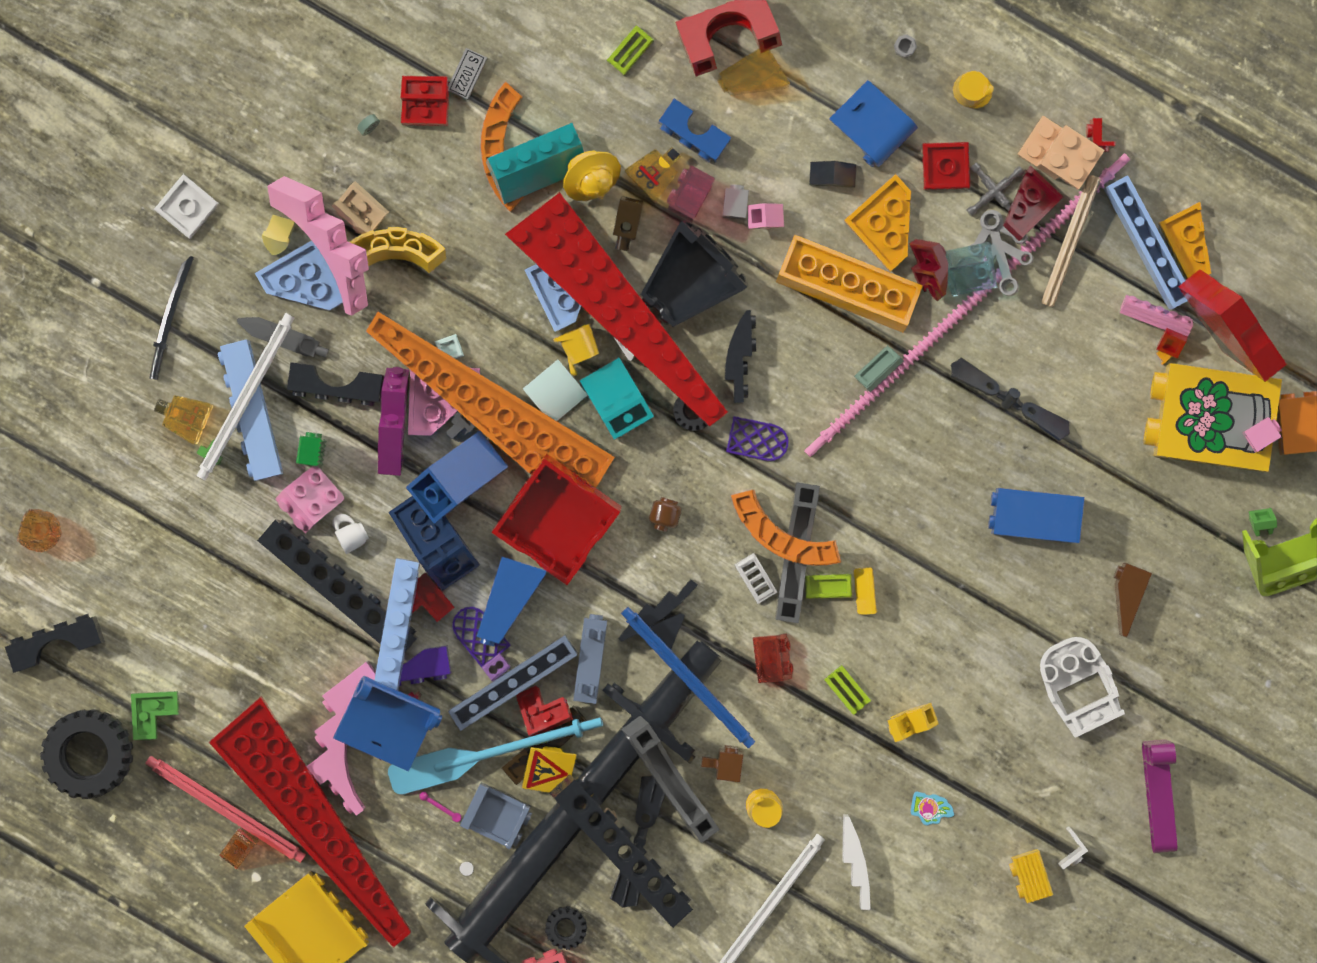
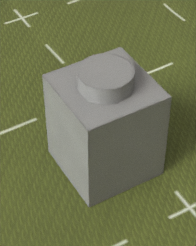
M730 185V188L725 189L723 218L746 219L749 190H744L742 185Z

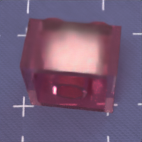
M692 165L688 170L684 168L678 178L679 188L677 190L673 188L667 198L668 210L693 223L715 182V178Z

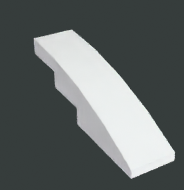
M843 814L842 861L843 863H851L852 886H860L861 910H870V887L866 861L848 814Z

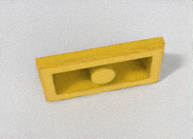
M871 567L854 569L857 613L876 614L873 569Z

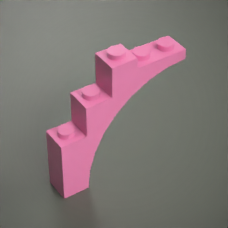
M285 176L268 185L270 205L293 220L309 236L324 257L338 285L345 313L352 316L367 307L368 301L363 274L369 270L366 249L347 241L344 221L325 213L322 193Z
M369 661L365 662L322 696L325 699L322 702L330 713L334 711L336 715L314 731L317 734L315 736L316 741L322 748L326 746L328 750L307 766L316 782L318 781L320 785L326 780L330 781V784H328L329 788L336 796L338 794L341 795L344 799L343 806L350 814L354 812L356 816L365 809V806L357 795L349 775L347 744L333 739V736L361 678L366 676L375 680L376 670Z

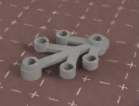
M988 210L981 216L980 224L982 230L969 247L971 256L974 258L981 257L984 252L983 245L989 235H991L993 243L981 264L975 268V275L981 280L986 279L990 274L989 268L995 257H997L1002 276L999 289L1006 296H1014L1019 290V284L1011 276L1006 253L1018 259L1023 266H1030L1034 261V257L1030 252H1023L1002 241L1000 231L1013 237V240L1020 245L1026 243L1028 235L1026 234L1023 240L1018 241L1003 226L1002 215L996 210ZM991 218L996 219V223L993 226H990L988 223ZM974 247L980 248L978 254H973L972 250ZM1025 255L1030 256V260L1027 263L1022 261ZM981 268L986 270L983 276L978 275V271ZM1010 283L1013 284L1014 289L1007 291L1006 286Z

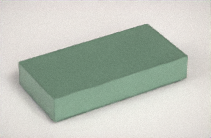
M887 345L854 377L871 392L904 361Z

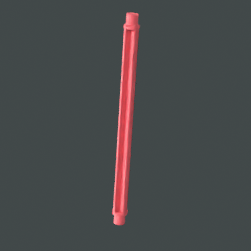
M150 756L145 764L151 767L152 771L291 860L295 859L301 863L306 856L297 846L161 759L157 760Z

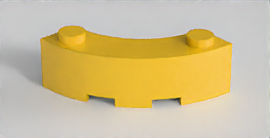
M388 227V229L375 232L372 230L350 241V243L366 249L368 267L383 260L401 259L413 262L430 273L446 260V250L440 243L424 233L419 234L409 231L407 228Z

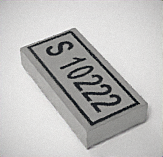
M466 48L449 83V92L468 100L486 63L487 57Z

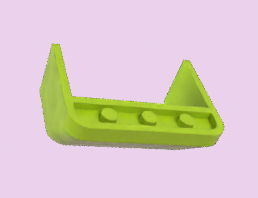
M1317 518L1313 520L1309 527L1310 533L1268 547L1263 540L1252 541L1247 530L1242 531L1244 552L1256 587L1262 596H1271L1317 579Z

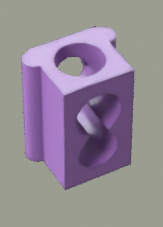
M499 653L481 668L493 682L511 667ZM498 661H502L504 666L498 668L497 673L491 674L489 671L490 666H496Z

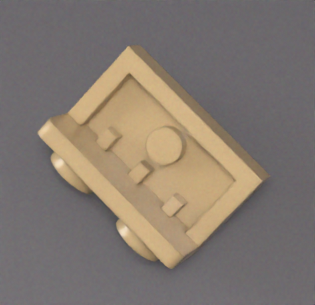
M356 181L332 205V208L336 210V214L340 218L346 219L360 235L372 230L375 231L389 213Z

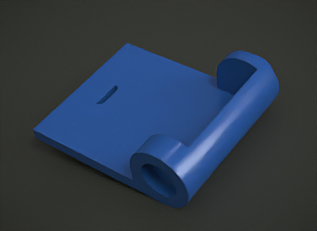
M869 80L829 118L834 125L862 149L865 154L863 159L871 167L874 165L880 167L918 129L914 121Z

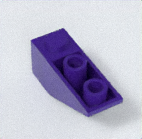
M448 645L426 648L402 666L399 686L402 685L401 681L410 680L411 684L422 683L426 677H433L434 681L447 679V674L452 673Z

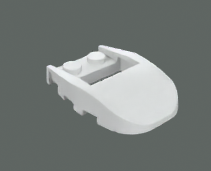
M1081 637L1068 638L1051 646L1044 653L1040 662V671L1047 695L1075 738L1125 714L1124 710L1120 708L1118 690L1114 684L1109 666L1106 665L1094 644ZM1098 672L1109 695L1067 714L1057 691Z

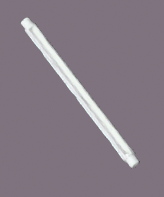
M285 313L283 319L279 320V324L271 336L268 345L265 347L204 461L199 466L200 470L197 474L199 478L206 481L208 475L213 472V468L224 447L227 445L251 398L273 361L277 350L291 329V324L294 320V317Z
M816 834L813 840L809 841V844L719 963H734L818 850L821 849L820 846L825 841L823 837Z

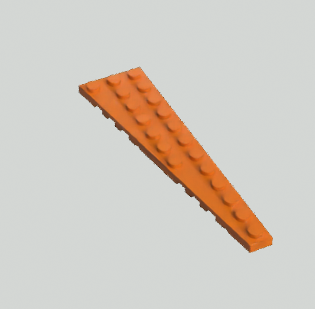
M377 312L366 332L528 473L532 474L547 453L596 488L615 458L380 312Z

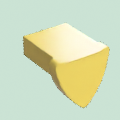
M272 215L267 230L262 234L263 243L272 255L283 252L289 245V238L295 225L293 220Z

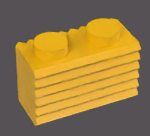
M1038 849L1011 857L1012 863L1009 864L1012 876H1017L1019 885L1016 886L1020 899L1024 898L1026 903H1030L1053 895Z

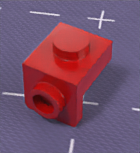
M1102 118L1091 119L1090 124L1086 125V138H1090V141L1105 150L1104 152H1110V148H1114L1116 142L1102 141Z

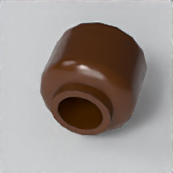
M661 497L660 500L653 502L649 521L655 524L654 529L668 532V528L674 529L678 526L682 509L678 506L677 501Z

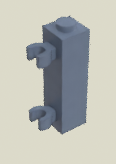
M590 614L589 618H584L573 701L594 704L597 702L607 620H603V615Z

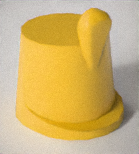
M977 71L962 74L956 79L953 86V94L957 102L964 107L974 109L982 108L988 104L994 91V87L988 78Z
M590 323L553 339L554 342L561 343L567 355L572 376L578 375L574 364L599 354Z
M759 788L754 790L746 800L747 813L756 825L770 828L780 821L783 814V805L773 791L767 788Z

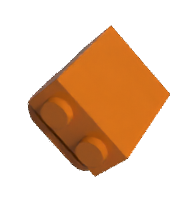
M1317 391L1303 392L1304 397L1295 398L1294 393L1280 395L1281 399H1279L1276 422L1282 430L1279 432L1281 437L1278 439L1280 455L1317 451Z

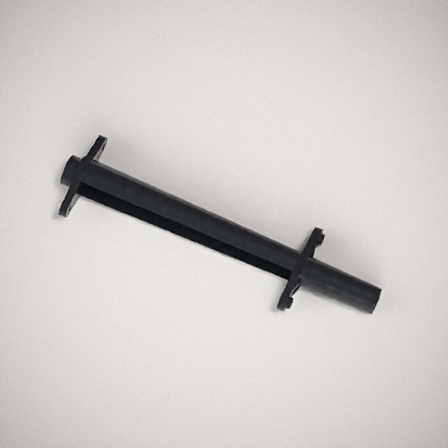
M698 640L680 659L702 684L705 683L722 661L719 659L721 656L704 642H699ZM672 669L641 705L626 698L623 695L625 691L615 682L612 685L607 683L602 691L626 710L631 717L582 772L579 778L588 786L585 791L589 796L594 793L602 803L606 800L640 758L621 730L639 716L649 723L662 742L691 764L696 757L693 754L695 749L686 742L681 744L669 727L694 697L695 693ZM577 797L574 800V805H580L583 802V797ZM558 803L552 807L459 917L432 896L426 901L425 905L451 930V934L444 941L445 945L466 963H474L479 956L491 963H510L489 943L581 831L579 825Z

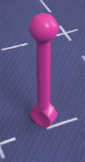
M426 792L420 793L419 798L422 801H428L451 816L454 822L461 820L460 813H453L428 797Z

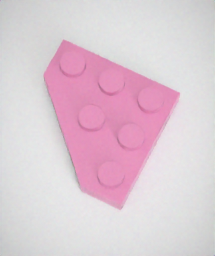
M471 368L480 374V368ZM410 370L408 435L432 436L458 411Z

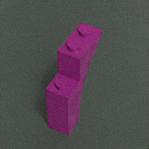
M401 367L386 368L382 386L381 417L378 427V474L401 476L409 369Z

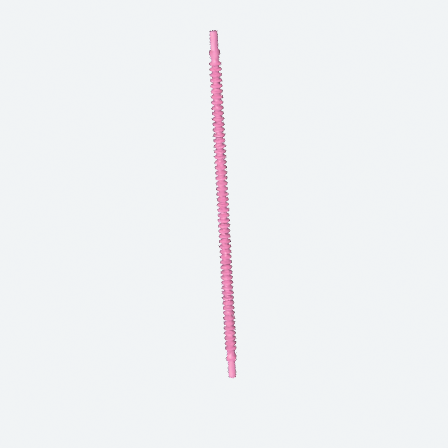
M1125 153L1109 168H1105L1102 171V174L1099 176L1101 181L1096 193L1100 192L1099 188H1104L1106 182L1115 178L1114 175L1130 161V158ZM1075 195L1074 201L1070 200L1069 205H1064L1065 209H1060V214H1055L1054 219L1050 218V223H1045V228L1041 227L1040 232H1035L1036 236H1031V241H1026L1025 246L1021 245V251L1036 252L1035 248L1041 247V242L1045 243L1046 238H1051V233H1056L1055 229H1060L1061 224L1065 225V220H1070V215L1074 214L1080 195ZM1025 255V256L1022 258V260H1023V261H1026V258H1025V257H1026V256H1029V255ZM1012 256L1010 260L1007 259L1010 272L1012 269L1016 270L1017 265L1021 266L1018 259ZM996 268L997 272L991 273L992 277H987V282H982L981 287L977 286V291H972V296L967 295V300H962V305L958 304L956 310L952 309L953 313H948V318H943V322L938 323L937 328L933 327V332H928L927 337L923 336L924 340L922 342L918 341V346L914 345L912 351L908 350L909 354L903 355L904 362L871 392L864 391L865 395H860V400H855L854 405L850 404V409H845V414L840 413L841 417L839 419L835 418L836 422H831V426L822 431L820 436L804 450L805 453L811 457L826 442L830 443L836 433H841V428H846L845 424H850L851 419L855 420L854 416L856 414L860 415L861 410L865 411L864 407L866 405L870 406V401L874 402L876 396L880 397V392H885V387L889 388L890 383L894 384V379H899V374L903 375L905 369L909 370L908 366L914 365V360L918 361L919 356H924L923 352H928V347H933L934 342L938 343V338H943V333L947 334L949 328L953 329V324L957 325L959 319L963 320L962 316L968 315L967 311H972V306H977L978 301L982 302V297H987L988 292L992 293L991 289L993 287L997 288L996 284H1000L1002 280L1000 269Z

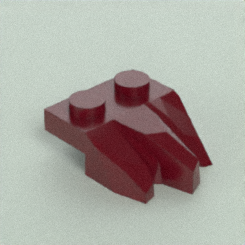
M915 239L909 245L918 264L911 267L917 283L923 285L922 290L924 292L929 290L933 299L939 301L946 295L949 263L946 258V251L940 243Z

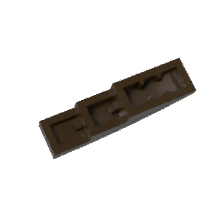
M574 705L569 708L573 720L578 719L580 723L587 721ZM573 720L564 723L558 727H555L551 730H548L546 732L573 725ZM575 734L523 748L501 769L515 785H518L524 779L531 747L543 749L544 746L560 748Z

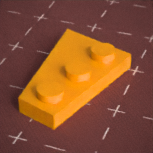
M1200 202L1158 223L1186 279L1199 269L1208 275L1211 274Z

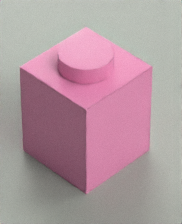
M764 203L747 205L749 229L784 227L783 204Z
M1267 417L1242 433L1253 451L1258 452L1281 437L1279 432L1282 430L1275 419L1270 420Z

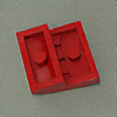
M402 76L400 96L402 100L401 124L405 126H448V77Z

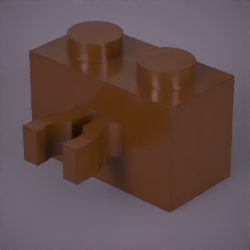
M725 745L724 748H719L718 758L702 756L701 767L716 768L717 780L740 782L743 752L739 751L738 746Z

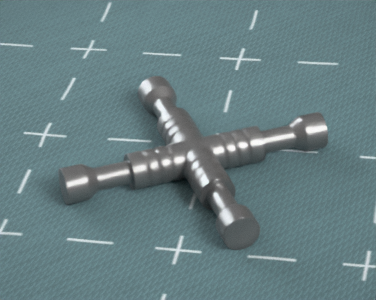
M976 162L970 169L978 174L982 179L981 182L989 191L979 199V202L974 206H970L966 211L972 217L980 207L987 205L995 198L1009 212L1011 207L1010 201L1002 191L1011 185V182L1016 177H1020L1025 172L1018 166L1009 177H1005L998 184H995L988 175L984 174L981 166Z

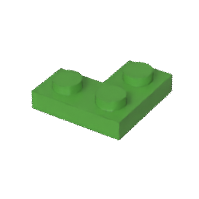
M178 691L131 694L133 740L158 738L157 716L179 714Z

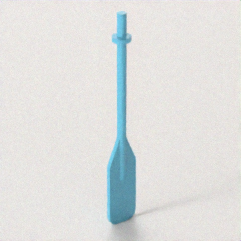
M601 717L582 723L575 719L572 721L573 725L478 752L456 748L442 749L415 757L409 772L391 765L388 769L389 779L395 793L406 794L456 780L480 760L573 734L577 738L583 737L584 731L602 727L603 721Z

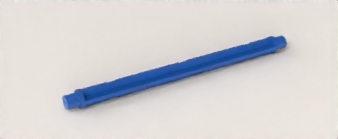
M629 607L625 608L621 614L625 617L626 622L686 683L711 712L723 722L738 741L742 742L747 748H750L755 743L750 733L638 614L634 613Z

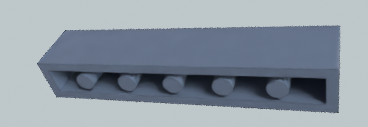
M565 634L460 702L448 712L461 731L577 656L578 653Z

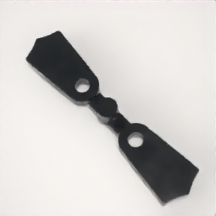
M963 358L951 363V378L971 388H975L985 395H997L996 397L1002 400L1001 405L1005 409H1010L1011 406L1017 410L1021 409L1026 419L1035 423L1040 429L1058 441H1061L1070 434L1068 420L1034 403L1026 402L1023 404L1019 399L1021 394L1018 389L1010 388L1008 392L1000 390L995 380Z
M642 776L635 820L640 827L637 829L633 843L635 845L639 842L642 847L646 844L648 829L645 828H650L655 824L665 798L664 792L653 776ZM643 814L650 816L648 822L642 821L641 817ZM637 862L638 867L633 870H639L642 867L643 862ZM620 871L610 899L622 908L638 906L640 892Z

